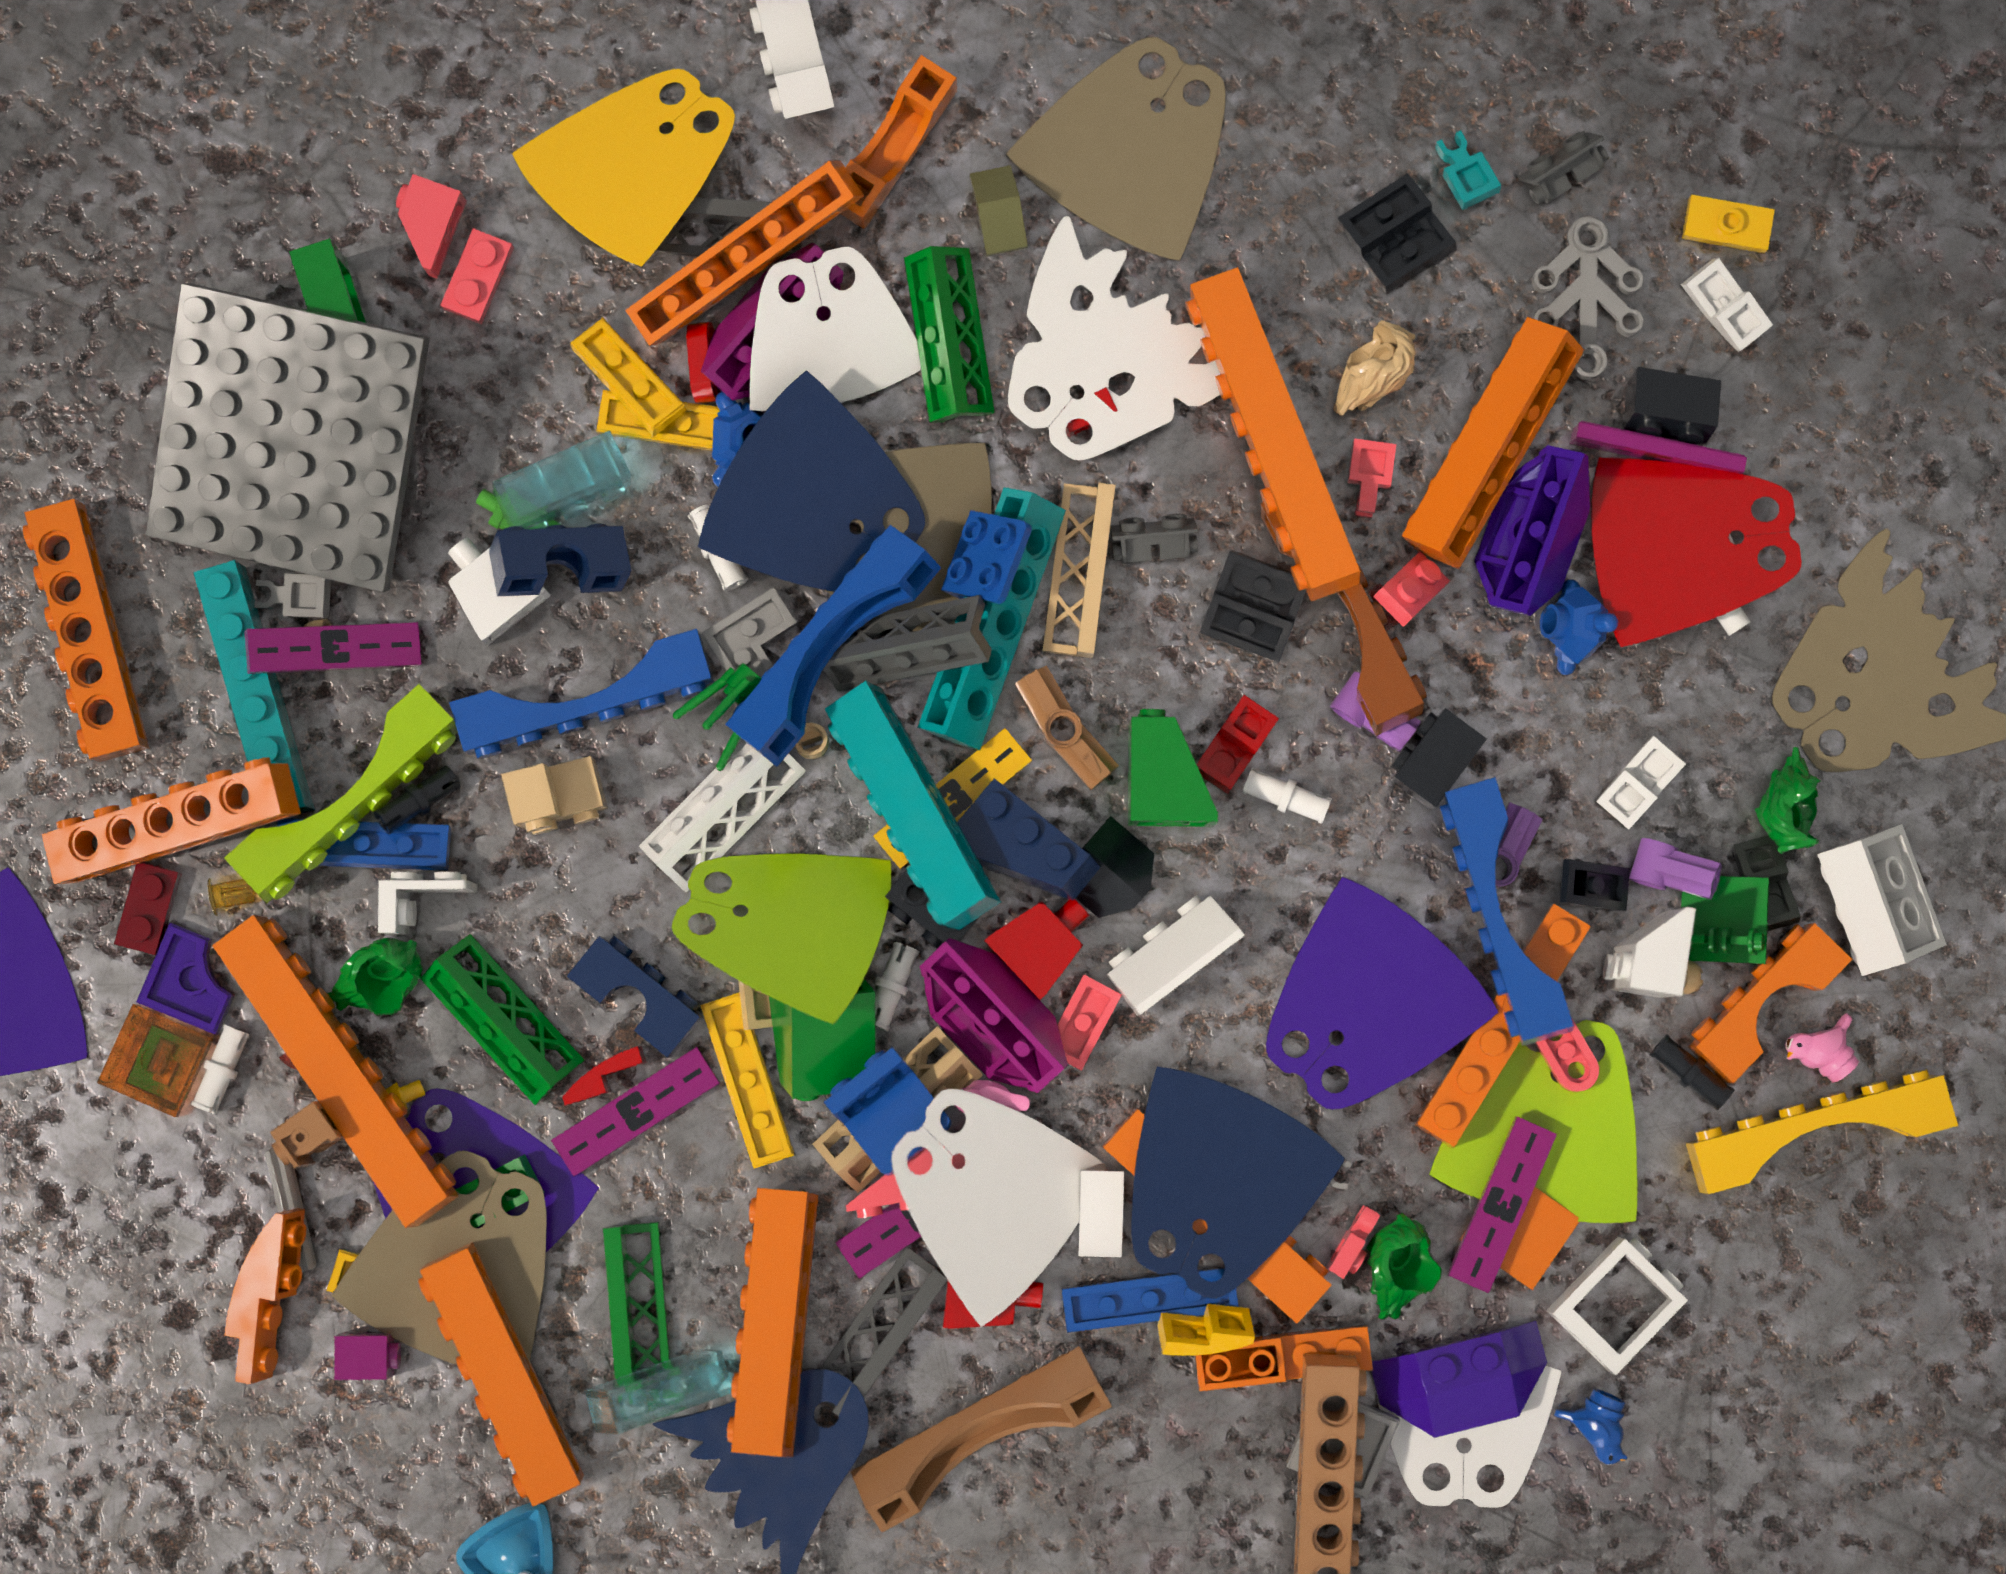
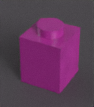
M383 1332L341 1333L335 1336L334 1380H387L394 1376V1369L400 1368L401 1344L394 1343V1338L391 1337V1334Z

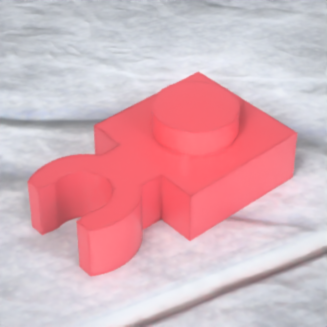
M1362 1205L1351 1227L1345 1232L1325 1268L1343 1279L1348 1272L1354 1275L1366 1257L1367 1252L1362 1250V1247L1366 1242L1368 1234L1377 1223L1380 1214Z

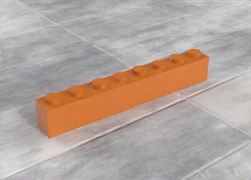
M1237 267L1190 284L1191 300L1185 302L1189 317L1194 326L1201 324L1205 337L1200 339L1204 355L1208 363L1216 362L1220 375L1215 376L1218 390L1223 400L1230 398L1235 410L1234 413L1230 414L1233 428L1238 438L1245 436L1250 448L1249 451L1245 452L1247 463L1253 476L1261 475L1265 488L1260 490L1261 497L1267 513H1276L1280 527L1275 528L1283 552L1291 551L1296 565L1291 567V572L1298 590L1306 589L1312 602L1358 585L1360 583L1359 566L1239 268Z
M252 915L213 944V948L404 1227H418L459 1196L452 1187L456 1184L455 1178L444 1164L439 1163L437 1165L428 1152L432 1146L427 1137L420 1129H413L404 1117L407 1114V1109L403 1102L393 1092L388 1094L379 1081L383 1078L379 1067L369 1057L364 1059L355 1045L359 1043V1040L354 1031L345 1022L340 1024L331 1011L335 1008V1005L330 996L322 988H315L308 977L311 973L308 964L298 953L292 954L284 943L287 935L281 925L273 918L268 919L267 917Z

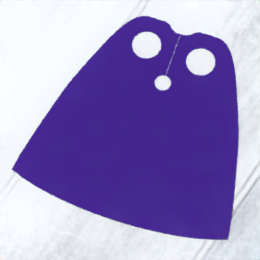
M8 867L0 872V1076L58 1066L88 1058L83 1018L62 954L36 903Z
M1342 877L1325 903L1292 965L1271 1019L1266 1041V1051L1270 1060L1283 1072L1295 1073L1302 1077L1307 1084L1308 1094L1321 1106L1331 1110L1342 1109L1362 1102L1423 1069L1483 1026L1498 1013V1010L1485 989L1469 969L1428 929L1383 896L1363 885ZM1291 1031H1301L1308 1037L1309 1049L1302 1057L1293 1058L1286 1055L1283 1051V1039ZM1333 1031L1342 1032L1344 1035L1342 1044L1338 1046L1332 1045L1329 1041L1330 1033ZM1340 1066L1346 1070L1349 1076L1346 1089L1339 1093H1330L1323 1087L1322 1075L1327 1068Z
M435 1088L425 1092V1096L418 1098L412 1103L410 1114L406 1120L413 1129H420L427 1137L432 1146L428 1151L431 1156L436 1152H440L446 1158L457 1151L465 1150L486 1158L490 1166L495 1170L524 1154L526 1155L544 1191L547 1215L546 1252L576 1222L599 1188L583 1173L573 1177L562 1157L530 1133L461 1094ZM434 1105L446 1106L452 1113V1123L443 1132L432 1131L425 1123L426 1112ZM468 1167L459 1168L453 1174L456 1181L453 1188L456 1190L479 1178L477 1173ZM374 1183L386 1219L393 1209ZM529 1201L506 1213L512 1216L523 1214L528 1208Z

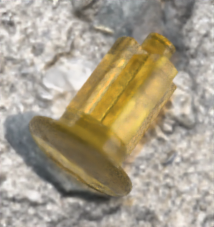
M211 878L207 881L209 903L215 916H218L219 908L255 902L254 894L257 893L243 879L212 884Z

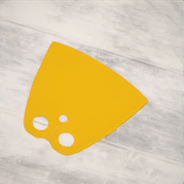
M671 69L649 76L604 97L535 137L513 152L512 155L531 186L566 222L606 251L642 267L660 246L700 191L728 141L734 125L735 114L734 110L721 98H711L704 95L700 90L699 80L684 69ZM673 82L683 85L685 95L680 102L673 105L662 103L659 94L665 85ZM703 111H713L719 116L718 126L708 133H699L693 127L694 118ZM671 122L674 125V129L669 134H662L659 131L661 124Z

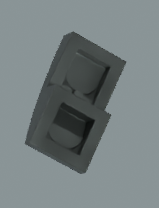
M1769 835L1733 845L1740 877L1769 878L1767 931L1799 923L1801 918L1787 880L1789 871L1783 855L1777 851L1778 846L1771 840Z

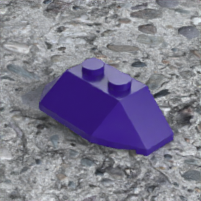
M1547 445L1539 452L1537 457L1525 463L1513 474L1492 511L1474 560L1486 590L1489 604L1492 607L1531 616L1562 589L1590 512L1588 455L1585 453Z
M1533 1320L1372 1361L1373 1370L1370 1371L1379 1405L1436 1438L1519 1417L1547 1364V1359L1537 1322Z

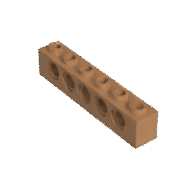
M1303 1354L1294 1574H1316L1323 1567L1335 1568L1337 1570L1336 1574H1350L1351 1567H1358L1359 1542L1358 1540H1352V1525L1360 1524L1361 1500L1360 1498H1354V1482H1362L1363 1458L1362 1455H1356V1439H1364L1365 1416L1363 1412H1358V1396H1366L1367 1374L1366 1370H1360L1355 1355ZM1330 1396H1340L1345 1399L1344 1405L1337 1411H1327L1322 1407L1324 1401ZM1334 1438L1343 1442L1341 1449L1336 1453L1327 1454L1320 1450L1322 1444L1328 1439ZM1334 1481L1341 1485L1340 1490L1335 1495L1324 1496L1319 1493L1320 1487L1326 1482ZM1326 1524H1333L1339 1527L1337 1534L1331 1538H1322L1317 1535V1532Z

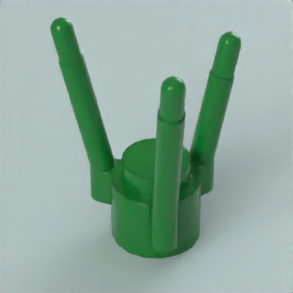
M743 662L736 670L730 667L721 678L673 713V718H681L726 686L723 690L727 695L726 698L702 724V727L708 730L734 702L739 705L745 701L760 683L761 677ZM734 732L716 764L718 771H722L741 739Z

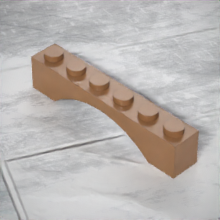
M1079 1346L1066 1354L1060 1355L1039 1369L1020 1377L1017 1381L997 1392L983 1397L980 1401L953 1416L945 1418L922 1433L908 1438L900 1445L878 1457L868 1460L865 1464L850 1471L866 1510L880 1531L884 1532L921 1512L929 1496L943 1478L962 1460L983 1446L1006 1435L1032 1428L1052 1426L1074 1428L1112 1406Z

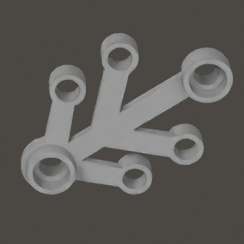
M1592 216L1579 218L1571 225L1567 233L1568 246L1550 264L1538 268L1532 277V286L1537 292L1542 294L1550 293L1557 286L1559 276L1579 259V277L1548 307L1539 309L1534 314L1533 319L1538 320V316L1545 314L1552 319V325L1557 327L1559 319L1579 301V344L1584 349L1580 359L1582 357H1589L1594 362V369L1587 371L1581 367L1579 359L1573 373L1583 380L1597 378L1607 365L1606 353L1597 345V302L1616 320V329L1623 336L1630 337L1636 335L1644 323L1642 314L1635 309H1630L1597 276L1598 260L1617 277L1616 286L1622 294H1635L1644 282L1642 272L1635 267H1630L1609 246L1610 232L1606 224ZM1584 232L1591 233L1595 238V243L1593 245H1585L1581 241V234ZM1539 274H1549L1553 280L1552 285L1543 286L1538 280ZM1627 274L1633 275L1637 280V285L1632 288L1625 286L1623 276ZM1623 317H1633L1637 323L1636 328L1627 329L1623 325Z

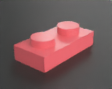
M473 228L440 306L444 310L482 324L514 246L509 242Z
M1420 551L1373 597L1404 627L1450 580L1434 562L1430 561Z
M1083 975L1057 1024L1067 1063L1081 1071L1122 994L1086 975Z

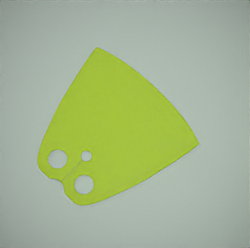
M790 853L728 856L706 860L696 865L688 881L691 896L685 905L677 909L672 922V931L677 939L687 948L738 981L797 1010L834 1024L858 991L877 949L889 905V900L885 896L891 889V861L865 857ZM713 872H723L731 878L732 885L726 892L713 893L705 887V878ZM737 905H744L748 908V913L743 917H738L733 913V908ZM707 913L715 919L716 927L709 934L697 935L689 929V919L695 914Z
M1583 1020L1576 1024L1584 1038L1595 1036L1605 1046V1054L1598 1062L1599 1076L1597 1081L1589 1089L1579 1092L1568 1091L1560 1086L1558 1082L1553 1081L1550 1074L1551 1070L1541 1053L1530 1050L1526 1045L1522 1046L1520 1041L1455 1147L1451 1148L1442 1142L1429 1175L1453 1189L1480 1199L1513 1120L1517 1116L1557 1134L1535 1187L1579 1217L1577 1222L1625 1223L1636 1221L1637 1148L1635 1115L1626 1060L1620 1040L1614 1029L1607 1024L1591 1020ZM1562 1035L1552 1037V1041H1558ZM1572 1062L1568 1067V1073L1572 1078L1578 1079L1583 1075L1584 1068L1579 1062Z

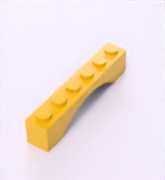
M1928 1069L1902 1075L1904 1083L1888 1087L1886 1080L1864 1085L1861 1087L1862 1094L1846 1098L1845 1092L1835 1093L1819 1098L1821 1106L1805 1110L1804 1103L1778 1109L1780 1117L1767 1121L1763 1120L1762 1115L1740 1119L1737 1121V1129L1723 1133L1721 1126L1695 1132L1697 1140L1686 1142V1147L1699 1192L1712 1194L1750 1183L1762 1165L1781 1147L1800 1135L1823 1126L1846 1122L1868 1123L1886 1127L1910 1137H1919L1958 1126L1944 1075L1929 1076Z

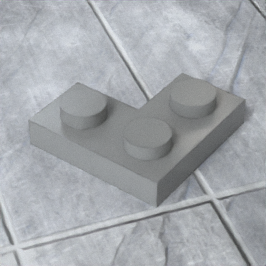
M773 587L706 629L702 634L726 671L730 667L736 670L743 662L762 678L763 674L773 667L762 647L795 627L797 623Z

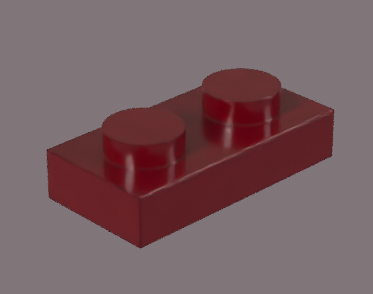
M146 863L136 865L114 945L152 955L157 954L168 926L182 873Z

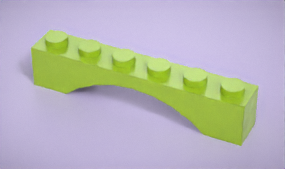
M418 684L387 712L383 735L375 756L361 778L345 795L326 809L304 820L279 827L257 828L226 855L224 859L266 904L273 898L275 900L282 898L293 888L295 884L293 880L305 869L310 871L316 868L326 858V850L338 839L344 841L352 836L360 825L358 821L368 812H374L384 807L392 797L391 792L402 782L409 783L422 772L424 768L423 763L434 753L439 755L445 752L456 740L455 734L458 732L454 719Z

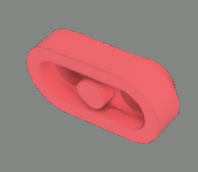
M1572 1019L1573 1031L1562 1034L1558 1041L1545 1039L1534 1043L1560 1086L1568 1091L1579 1092L1587 1090L1595 1084L1599 1076V1065ZM1572 1062H1579L1584 1068L1583 1075L1578 1079L1572 1078L1568 1073V1067Z

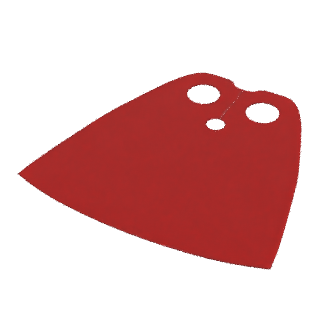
M1599 457L1592 492L1593 551L1604 607L1608 610L1607 613H1612L1618 618V627L1613 633L1620 647L1641 643L1712 620L1775 591L1793 579L1801 569L1802 560L1800 546L1792 539L1789 532L1790 524L1795 518L1794 501L1791 493L1773 482L1730 471L1666 461ZM1769 497L1778 503L1779 513L1775 519L1761 522L1752 515L1751 507L1758 498ZM1736 530L1743 533L1745 537L1742 543L1733 544L1730 542L1729 534L1732 531ZM1776 546L1784 551L1786 562L1779 570L1768 571L1759 565L1758 554L1764 547Z

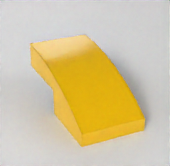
M1207 1304L1203 1317L1161 1312L1157 1325L1162 1355L1194 1356L1226 1352L1251 1345L1255 1339L1250 1310L1244 1307Z

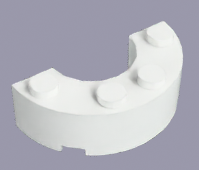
M756 0L757 7L751 8L749 11L755 34L763 32L767 49L760 50L759 52L765 76L774 74L777 86L769 89L774 113L783 112L784 118L788 119L833 108L834 102L809 1Z

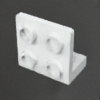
M391 872V880H378V933L391 936H409L410 926H415L417 920L416 901H410V893H478V884L467 881V875L461 874V872H434V880H424V875L417 874V872Z

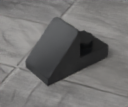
M1563 859L1559 905L1627 911L1630 868Z

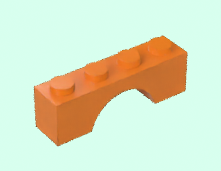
M920 55L898 88L894 101L873 138L862 152L854 159H851L845 167L864 194V197L843 211L841 215L864 230L866 229L957 93V77L923 55Z
M1797 924L1791 928L1780 940L1784 947L1773 958L1767 955L1766 964H1756L1750 973L1754 978L1744 989L1739 985L1735 987L1721 1002L1725 1009L1714 1020L1710 1016L1705 1018L1691 1033L1695 1040L1688 1048L1697 1057L1700 1056L1704 1059L1706 1065L1723 1082L1735 1083L1763 1053L1756 1030L1757 1016L1762 1004L1773 992L1787 985H1797L1812 991L1824 990L1851 962L1852 958L1817 924H1805L1803 927Z

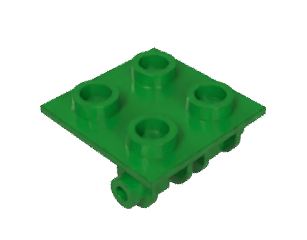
M1720 876L1718 887L1712 900L1682 892L1681 908H1696L1688 960L1766 964L1769 878Z

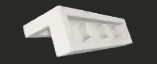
M742 741L735 748L725 768L722 771H718L715 768L639 847L682 890L687 892L689 890L688 881L695 866L706 860L721 858L806 770L788 753L783 761L790 768L778 780L767 781L768 770L774 764L745 741ZM756 792L755 803L746 811H737L738 800L745 793ZM726 823L725 833L718 841L706 842L707 831L714 824ZM696 853L695 864L683 876L672 868L685 854Z

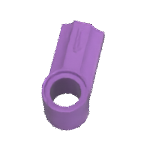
M1354 671L1331 703L1330 708L1350 724L1358 728L1364 727L1375 735L1357 701L1360 673ZM1415 717L1376 737L1400 752L1412 737L1421 721Z
M1511 802L1506 807L1508 826L1500 843L1497 856L1505 861L1507 873L1502 880L1495 879L1496 888L1507 886L1518 876L1519 866L1543 820L1535 813Z
M1641 838L1629 880L1659 890L1671 888L1712 900L1720 880L1722 864L1699 856L1679 852L1678 848L1657 840Z

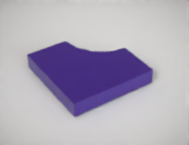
M169 923L136 1002L218 1035L235 995L222 987L212 973L209 958L212 939L174 923Z

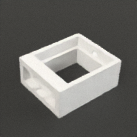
M1617 1237L1546 1310L1608 1372L1617 1375L1688 1301L1679 1292L1684 1285L1666 1268L1659 1272L1648 1261L1653 1255L1634 1237L1630 1242L1625 1238ZM1625 1256L1667 1297V1300L1615 1351L1573 1308Z

